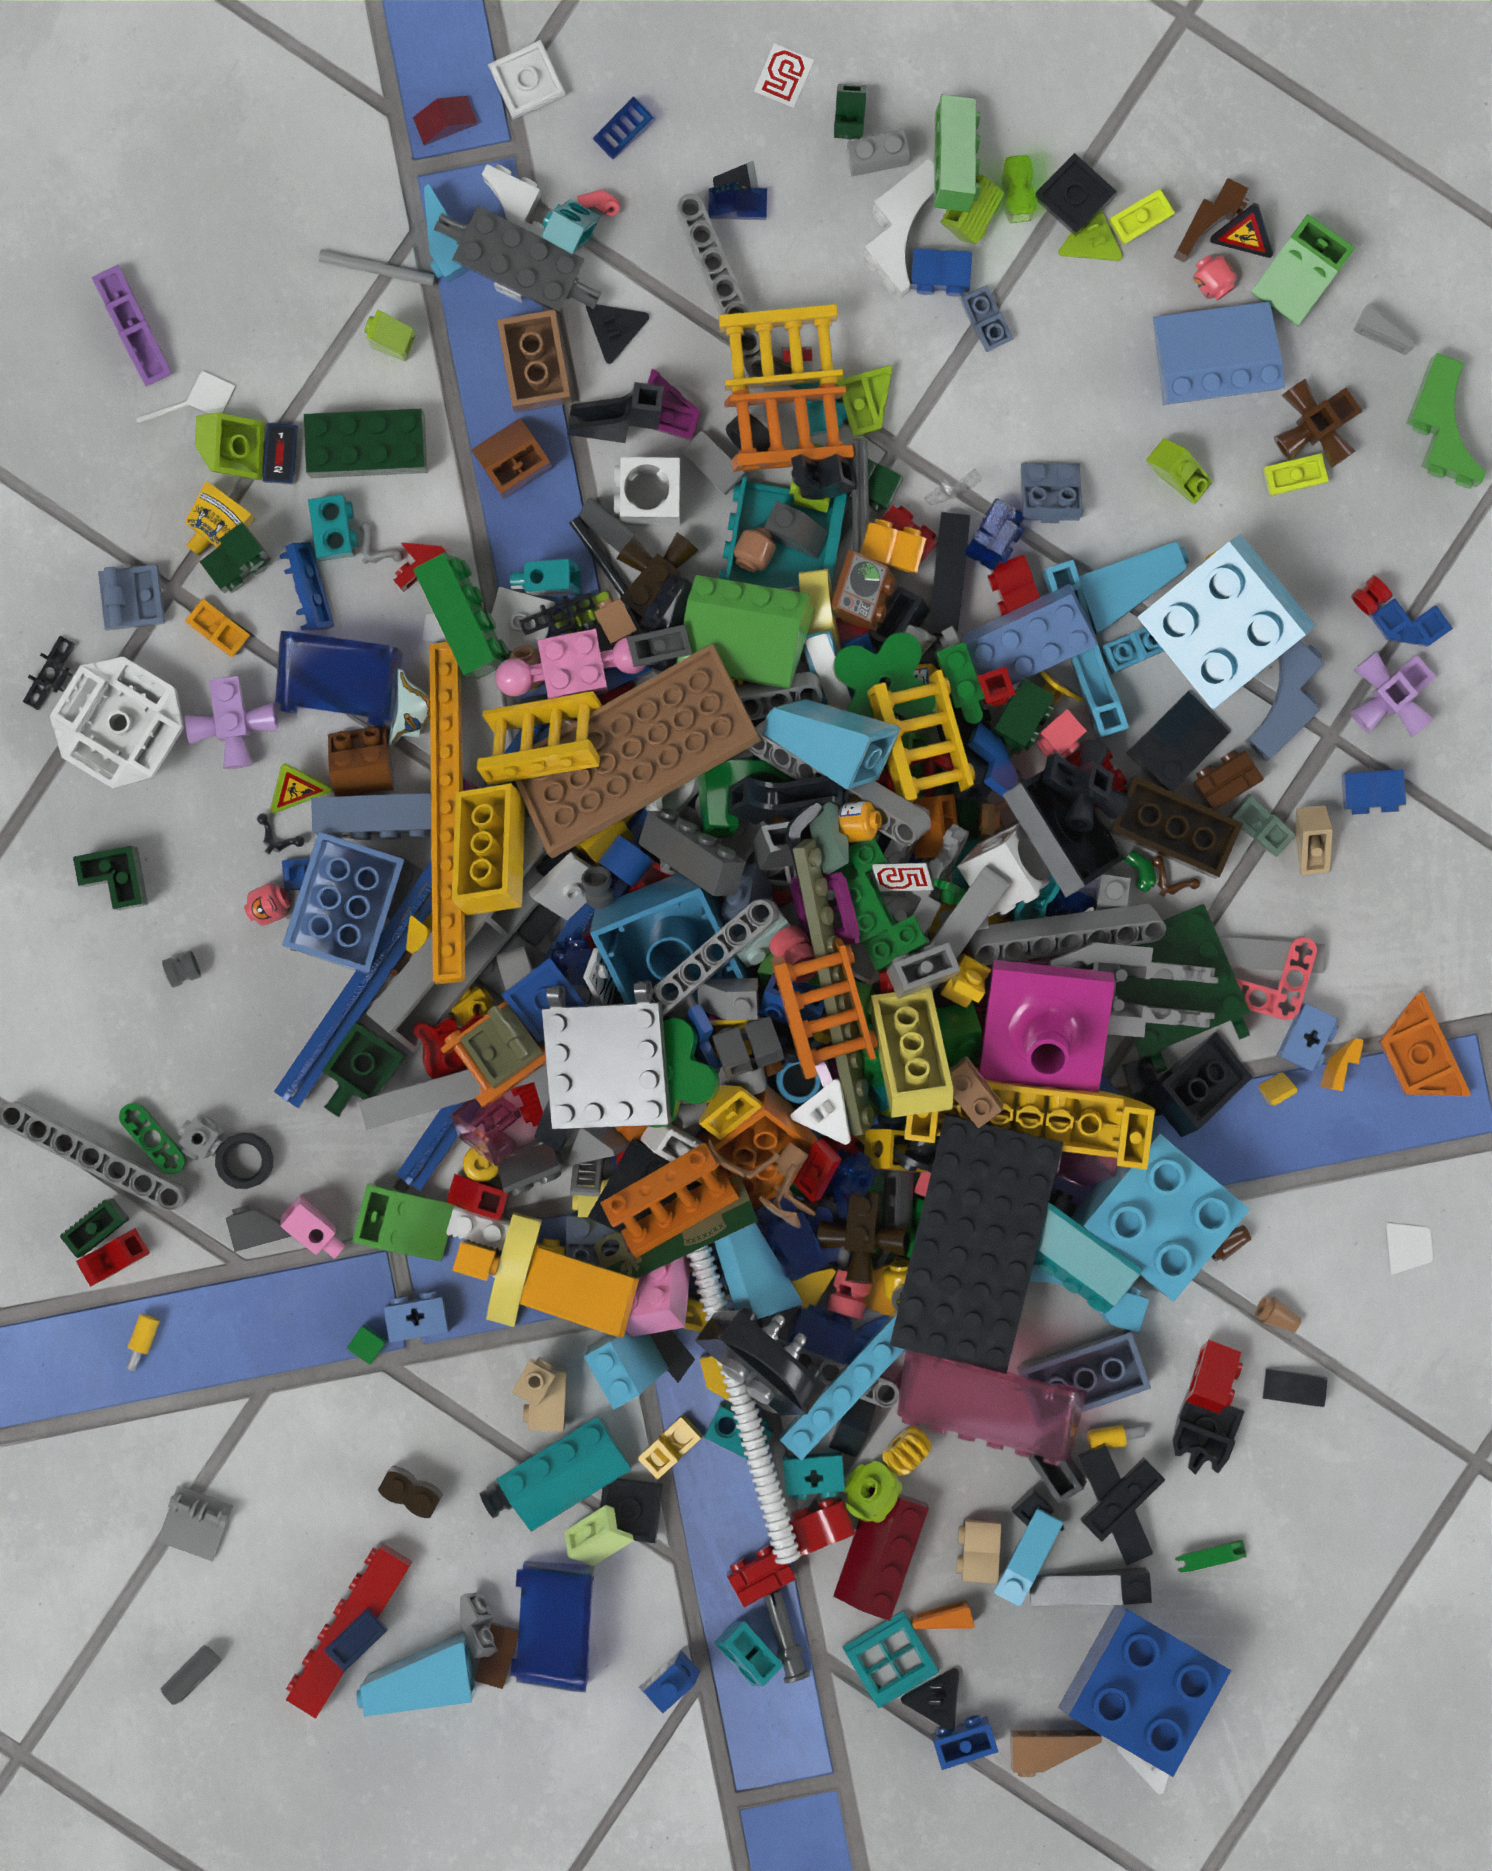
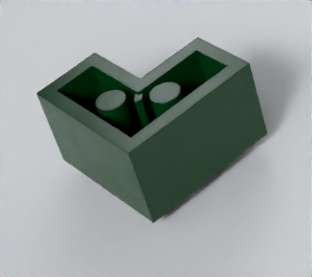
M241 522L218 539L222 544L199 562L223 593L227 591L233 593L245 584L243 580L250 574L257 575L268 567L267 562L272 558L251 530Z
M126 846L73 857L78 886L89 887L108 883L113 910L120 911L148 905L138 847Z

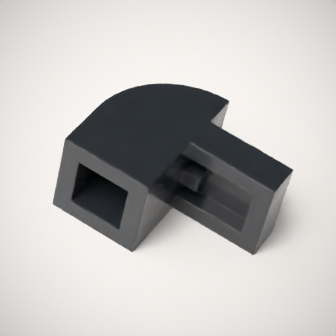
M802 454L791 458L793 466L791 471L792 479L796 486L800 487L802 498L810 500L829 499L857 489L852 462L838 454L818 462Z

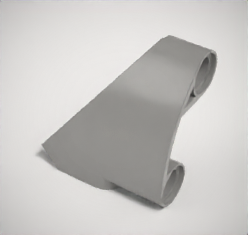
M750 1058L752 1071L727 1079L722 1066L718 1074L720 1085L741 1086L752 1095L762 1093L767 1089L764 1066L758 1068L755 1058ZM681 1101L678 1114L672 1122L673 1125L695 1137L702 1128L699 1125V1120L710 1102L692 1104Z

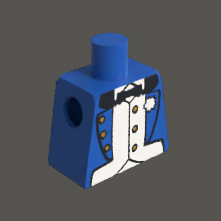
M680 1649L642 1683L639 1688L657 1709L664 1713L695 1685L700 1670Z

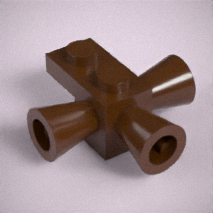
M1306 379L1300 381L1281 395L1302 415L1296 421L1297 427L1274 436L1277 447L1288 460H1292L1308 442L1314 446L1320 441L1331 468L1356 452L1335 431L1362 412V409L1346 387L1318 405Z

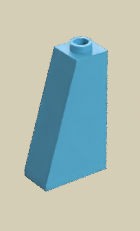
M1176 541L1080 575L1079 578L1095 634H1100L1181 575L1187 569L1186 564L1189 563L1185 548L1179 547Z
M756 1223L714 1242L735 1310H741L742 1307L751 1310L757 1316V1319L802 1305L799 1294Z

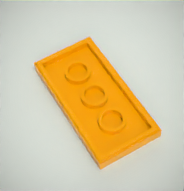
M535 1247L520 1304L616 1337L624 1338L639 1279L545 1248Z

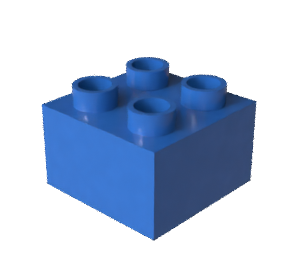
M1114 1605L1058 1708L1071 1718L1174 1777L1232 1670L1120 1605Z

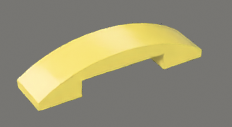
M829 569L800 572V592L809 594L815 611L808 634L830 630L839 651H841L835 614L831 607L834 595Z
M513 1212L492 1288L487 1320L515 1327L521 1305V1296L542 1220Z

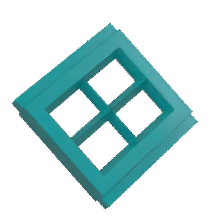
M903 1610L892 1616L891 1621L885 1620L842 1646L878 1709L939 1673ZM903 1630L910 1645L891 1655L884 1641ZM879 1645L886 1659L867 1670L859 1655ZM914 1649L922 1663L902 1674L895 1660ZM890 1663L898 1678L878 1688L871 1674Z

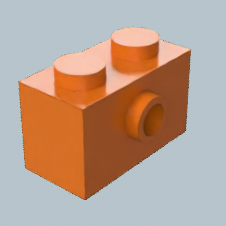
M954 794L921 797L912 802V804L917 803L930 810L929 818L931 821L930 829L919 838L914 848L915 858L937 857L943 847V837L947 830H950L953 824L958 826Z

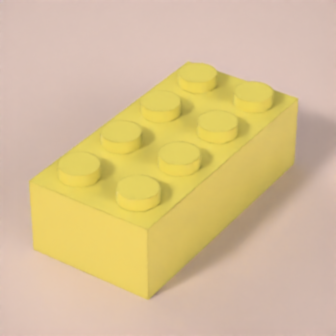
M931 987L900 999L897 998L895 992L871 995V1019L878 1042V1053L891 1117L952 1109L954 1090Z

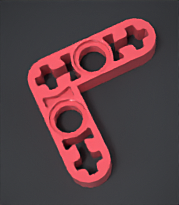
M1299 937L1292 942L1277 990L1236 978L1241 991H1243L1242 985L1249 986L1244 997L1249 1010L1282 1020H1290L1298 1015L1317 954L1316 944L1311 939ZM1303 942H1307L1308 948L1312 950L1311 955L1306 954L1302 962L1309 964L1307 970L1299 965H1290L1291 959L1297 961L1299 957V952L1295 951L1296 945L1301 946ZM1298 970L1303 974L1304 978L1300 986L1292 987L1287 983L1286 976L1290 971ZM1283 987L1292 992H1300L1299 998L1292 995L1291 1005L1295 1006L1294 1011H1288L1287 1015H1283L1282 1009L1278 1007L1279 1002H1285L1287 993H1281ZM1254 990L1263 991L1267 997L1265 1004L1260 1007L1253 1006L1249 1001L1251 992Z

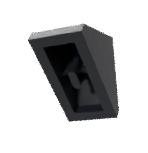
M859 1398L838 1421L828 1447L856 1458L868 1434L876 1404Z

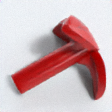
M948 753L912 761L909 765L913 766L923 762L924 777L936 774V765L947 771L954 770L952 759ZM935 787L924 789L923 795L928 797L934 796Z

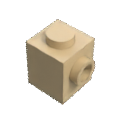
M538 1357L537 1360L531 1358L512 1393L538 1407L557 1373L552 1370L554 1365L541 1357Z

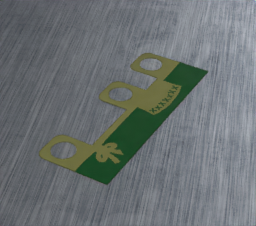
M740 1176L729 1178L731 1183L739 1186L738 1200L638 1258H635L631 1252L628 1253L623 1236L619 1232L598 1240L594 1245V1249L600 1266L639 1278L757 1222L758 1219L742 1178ZM608 1240H616L619 1243V1250L612 1256H605L601 1251L603 1244Z

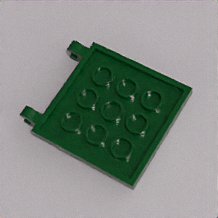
M1204 903L1163 920L1166 925V932L1158 941L1131 946L1153 948L1152 962L1215 968L1214 977H1218V983L1162 978L1144 979L1127 976L1126 980L1116 983L1115 995L1123 1002L1215 1013L1214 1019H1210L1209 1027L1146 1023L1144 1037L1131 1036L1140 1058L1149 1055L1157 1074L1168 1070L1160 1052L1161 1049L1228 1021L1232 1022L1239 1040L1250 1036L1242 1017L1250 1013V1010Z

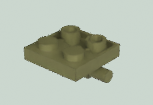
M509 1004L501 1010L498 1006L492 1007L487 1012L490 1018L460 1039L494 1089L544 1054Z

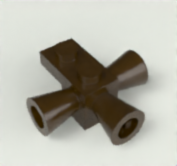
M676 532L664 557L657 553L652 558L634 536L616 558L641 572L621 596L622 602L643 618L647 607L652 604L659 593L662 583L670 574L681 577L680 571L677 569L698 553L699 550L684 536Z
M850 1190L847 1226L826 1220H821L817 1230L819 1249L844 1246V1250L853 1253L845 1278L846 1282L874 1284L872 1255L883 1256V1250L903 1256L909 1254L911 1247L910 1227L885 1229V1226L879 1224L882 1194L879 1192Z

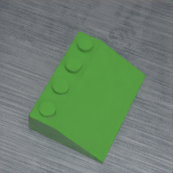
M696 575L687 600L683 625L686 627L692 652L691 655L713 643L732 679L790 689L815 611L810 596L807 593ZM691 655L679 657L677 659V663Z

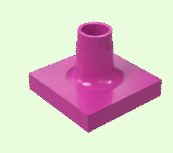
M993 960L979 1063V1072L983 1078L993 1081L1099 1092L1115 986L1114 973Z

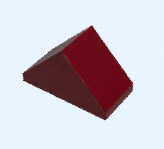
M467 96L437 98L413 117L424 146L478 124Z

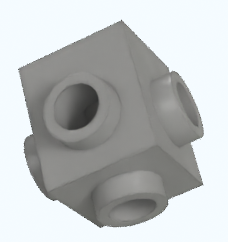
M203 1116V1118H193L192 1121L187 1120L178 1133L181 1139L178 1144L184 1147L182 1152L194 1160H198L199 1157L202 1159L209 1158L210 1155L215 1156L219 1146L223 1143L220 1138L224 1132L218 1129V1123L206 1116ZM196 1133H200L203 1136L201 1144H197L193 1140Z

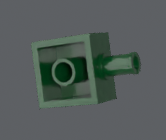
M1025 678L1015 689L1016 695L1010 698L991 731L1003 741L1010 759L1014 753L1019 755L1023 749L1028 751L1033 746L1041 732L1036 729L1038 724L1043 726L1055 708L1051 704L1055 695Z
M355 1022L322 1070L323 1073L334 1079L339 1085L324 1108L340 1117L353 1096L366 1099L382 1094L408 1055L362 1023Z

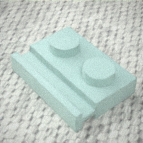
M780 910L778 919L737 954L747 968L763 961L766 955L771 952L769 944L774 935L780 930L791 926ZM769 915L762 919V921H766L769 918ZM745 931L736 938L743 941L746 938L747 932Z

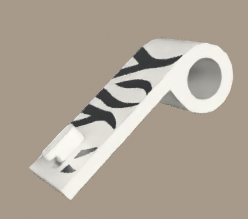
M594 948L583 977L592 993L588 1005L620 1004L622 997L598 948Z

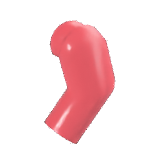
M604 190L577 196L579 204L588 209L596 207L607 216H615L619 212V201Z

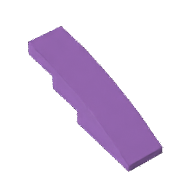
M117 264L91 277L145 386L171 375L170 367L119 265Z

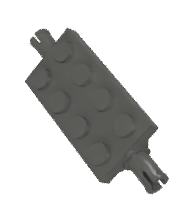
M477 206L469 224L466 223L464 225L441 213L434 227V231H438L458 241L457 244L459 246L453 256V262L550 310L555 309L558 314L566 298L569 299L571 297L594 309L602 293L578 282L577 274L584 262V258L574 253L571 254L550 241L480 206Z

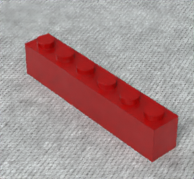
M384 1543L380 1546L379 1550L374 1547L364 1561L368 1565L363 1575L356 1574L348 1587L353 1592L348 1600L341 1598L333 1611V1614L337 1617L332 1626L326 1623L318 1635L317 1639L322 1641L316 1651L310 1648L301 1664L306 1668L301 1676L294 1674L287 1685L286 1690L290 1692L286 1698L287 1702L313 1718H317L344 1674L342 1669L324 1652V1649L367 1608L379 1617L413 1561Z

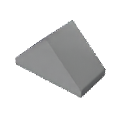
M611 1127L580 1128L568 1157L569 1165L615 1156L625 1151L630 1142Z

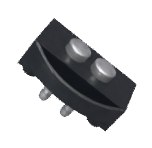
M742 1307L741 1310L729 1309L725 1312H715L695 1342L722 1364L723 1371L729 1377L744 1383L747 1386L748 1393L759 1402L768 1404L780 1415H807L826 1385L819 1380L822 1373L816 1367L810 1364L803 1366L798 1361L801 1347L806 1343V1336L799 1333L789 1346L783 1348L776 1342L779 1328L785 1322L783 1316L776 1315L768 1327L761 1329L754 1323L757 1316L745 1307Z

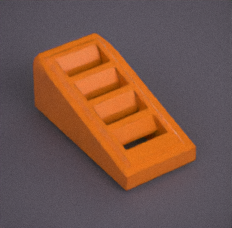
M965 1600L910 1617L914 1629L975 1628L968 1602Z

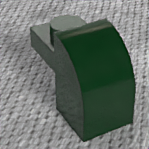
M838 84L834 138L849 140L863 138L867 86Z

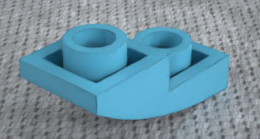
M1146 627L1100 647L1111 674L1164 652V649Z

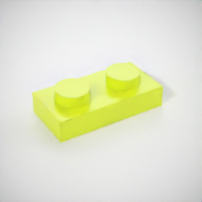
M1158 189L1111 217L1109 223L1124 246L1172 218L1175 212L1161 189Z
M1322 453L1263 468L1270 497L1329 482Z

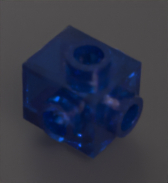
M1060 889L1056 897L1048 903L1045 916L1052 917L1081 913L1093 907L1096 899L1079 890L1065 897Z
M840 1147L837 1154L842 1160L832 1177L838 1183L836 1188L850 1196L855 1192L865 1197L869 1188L873 1185L879 1170L870 1164L872 1159L858 1150L853 1153Z

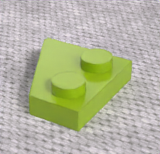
M891 365L838 380V387L846 386V393L841 399L845 406L853 438L881 431L892 374Z

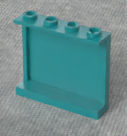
M742 476L741 485L735 484L732 502H738L736 513L730 512L727 529L733 531L732 540L725 541L723 558L728 559L727 569H720L719 579L772 588L799 586L800 572L829 569L832 584L847 494L831 498L828 511L825 513L793 505L794 495L789 494L790 489L746 482L747 476ZM776 501L804 512L828 531L817 559L773 541L777 549L765 570H757L756 573H751L735 563L734 548L741 534L747 529L756 530L757 527L764 529Z

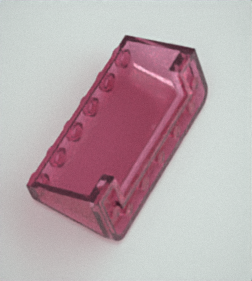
M906 1350L897 1415L902 1417V1423L919 1426V1422L930 1425L929 1430L941 1434H947V1430L957 1432V1438L975 1442L976 1438L987 1441L986 1446L999 1450H1003L1004 1446L1015 1449L1014 1454L1032 1458V1455L1036 1454L1044 1457L1043 1462L1060 1466L1061 1461L1068 1462L1071 1459L1087 1391L1060 1383L1050 1384L1010 1372L1005 1374L944 1357L938 1358Z

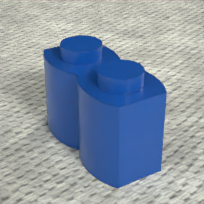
M913 249L911 289L917 290V294L933 295L934 291L941 290L946 291L948 296H963L964 292L970 291L972 252Z
M1404 769L1342 774L1344 810L1351 809L1352 815L1370 814L1369 808L1381 807V813L1398 812L1399 806L1406 805Z

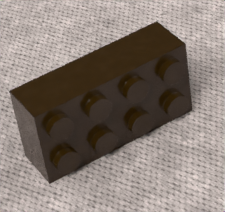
M1137 776L1131 777L1124 792L1128 796L1127 807L1119 817L1112 819L1108 832L1211 878H1220L1243 823Z

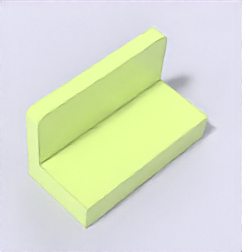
M607 1505L564 1531L568 1557L591 1566L598 1564L634 1541L632 1534L617 1529L614 1508Z

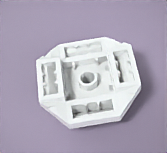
M125 657L80 665L50 714L61 757L113 789L154 778L184 728L176 688ZM119 716H125L127 720V725L122 731H116L114 728V721Z

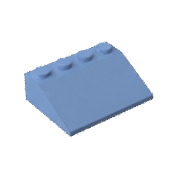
M1270 301L1153 317L1163 405L1285 388L1282 357Z
M318 832L282 946L361 973H369L405 859Z

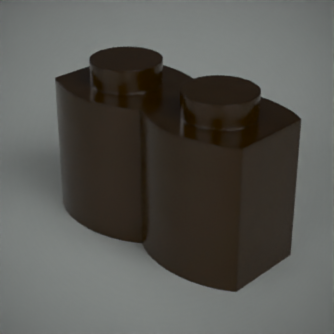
M392 1466L388 1470L378 1488L379 1493L385 1499L396 1504H404L412 1514L421 1518H430L443 1496L441 1490L432 1483L421 1480L417 1481L411 1472L396 1466Z

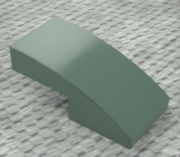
M1248 794L1228 816L1242 822V829L1275 857L1296 836L1277 816L1268 812L1254 797Z
M830 802L823 805V812L810 822L811 837L816 840L817 848L820 849L822 854L820 866L823 872L828 875L849 863L848 836L839 833L838 806Z

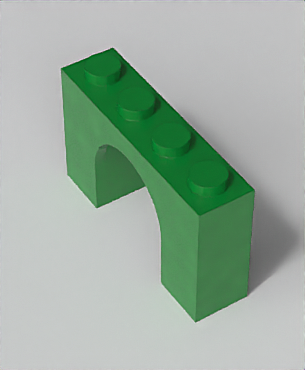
M747 757L726 760L698 776L702 833L715 838L733 837L739 824L737 817L728 814L729 786L748 776L770 783H784L797 780L766 761H755Z

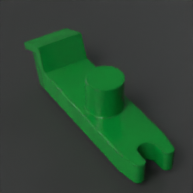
M935 878L933 886L943 890L939 901L949 905H958L969 889H963L959 885Z
M1237 1540L1228 1544L1185 1553L1175 1557V1560L1178 1562L1184 1561L1185 1565L1178 1568V1572L1182 1573L1237 1561L1241 1558H1246L1247 1555L1243 1540Z

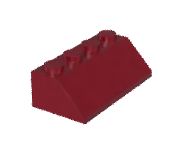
M870 1487L869 1489L871 1497L875 1492V1488ZM900 1494L894 1507L882 1522L876 1523L859 1519L833 1597L862 1612L891 1621L929 1510L928 1504Z

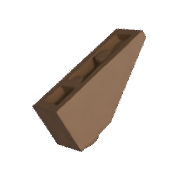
M1010 1730L1012 1772L1018 1773L1020 1777H1034L1036 1773H1043L1101 1743L1102 1736L1093 1730Z

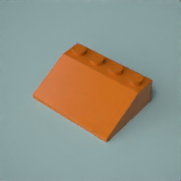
M768 1085L765 1091L753 1095L763 1103V1107L722 1140H719L707 1130L695 1137L702 1143H707L710 1139L714 1149L722 1157L734 1165L749 1171L756 1169L766 1162L775 1152L780 1155L789 1142L808 1154L814 1142L818 1141L808 1127L791 1119L790 1115L795 1109ZM717 1161L718 1168L712 1170L715 1176L722 1172H725L728 1178L739 1176L724 1168ZM774 1162L751 1179L741 1177L754 1211L763 1205L759 1197L762 1196L768 1201L771 1200L778 1193L774 1185L776 1184L780 1188L786 1177L775 1169L778 1164L777 1162ZM797 1174L794 1176V1179H793L791 1185L794 1183V1180H795ZM702 1177L697 1179L699 1183H705ZM731 1183L738 1195L739 1186L735 1183Z

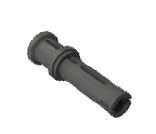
M777 1590L774 1591L776 1604H774L771 1593L765 1596L764 1599L779 1646L776 1655L784 1665L785 1677L783 1680L786 1684L803 1680L809 1677L810 1674L809 1671L805 1670L801 1658L802 1647L795 1642L782 1591Z

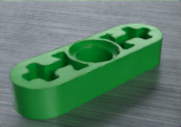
M139 1103L125 1105L119 1113L121 1125L162 1172L166 1174L181 1172L186 1165V1155L143 1105ZM129 1109L140 1112L138 1119L142 1124H146L147 1120L151 1124L143 1128L139 1135L136 1130L141 1127L135 1121L130 1123L127 1121L130 1116L128 1113ZM150 1130H155L160 1134L161 1141L156 1147H150L145 1142V1135ZM166 1143L170 1147L165 1149V1151L170 1156L177 1155L179 1157L176 1161L178 1164L177 1168L166 1166L165 1163H167L168 1159L163 1153H160L158 1157L155 1154L156 1151L164 1148Z

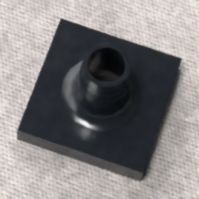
M1043 770L1004 793L1003 797L1065 897H1068L1123 861L1125 857L1094 808V827L1092 830L1086 832L1075 831L1064 824L1073 801L1042 782Z

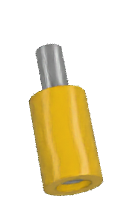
M143 1313L139 1314L127 1346L132 1350L126 1366L127 1370L135 1372L141 1355L149 1353L160 1323L158 1318Z
M1122 1424L1087 1430L1089 1449L1105 1443L1107 1449L1125 1447L1127 1444L1126 1440L1145 1437L1144 1427L1124 1430Z

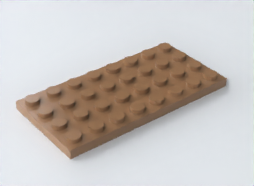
M712 643L590 713L588 739L600 756L598 767L516 780L515 782L544 848L553 859L755 745L761 739L716 647ZM577 721L561 729L560 744L571 743L576 740ZM548 737L533 745L532 749L548 746Z

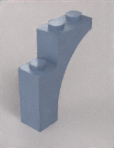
M1301 640L1278 657L1279 683L1274 702L1261 725L1245 740L1265 762L1270 760L1320 711L1316 706L1318 703L1316 698L1306 690L1302 692L1300 688L1324 665L1320 660L1322 655L1312 645L1307 647Z

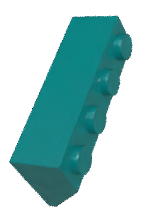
M1048 1203L1034 1262L1039 1265L1043 1273L1054 1276L1063 1282V1286L1068 1291L1079 1294L1086 1299L1091 1308L1106 1314L1116 1306L1143 1270L1051 1203Z
M596 1417L496 1480L510 1505L532 1532L630 1472L632 1468L604 1420Z

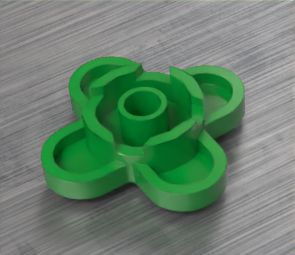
M903 632L895 633L884 641L877 654H873L865 648L856 645L847 646L839 651L833 661L834 675L840 683L854 690V696L846 711L874 719L867 691L874 685L879 684L881 678H887L890 681L887 691L890 690L891 692L927 685L913 675L922 656L920 643L914 636ZM932 695L895 704L893 712L905 720L929 715L935 706V696Z
M671 1018L663 1022L671 1123L678 1114L681 1101L692 1104H705L716 1097L720 1088V1079L717 1071L712 1066L697 1061L694 1056L698 1043V1034L695 1027L689 1021L681 1018ZM666 1124V1125H646V1126H649V1127H652V1128H661V1127H666V1126H668V1125H670V1124Z

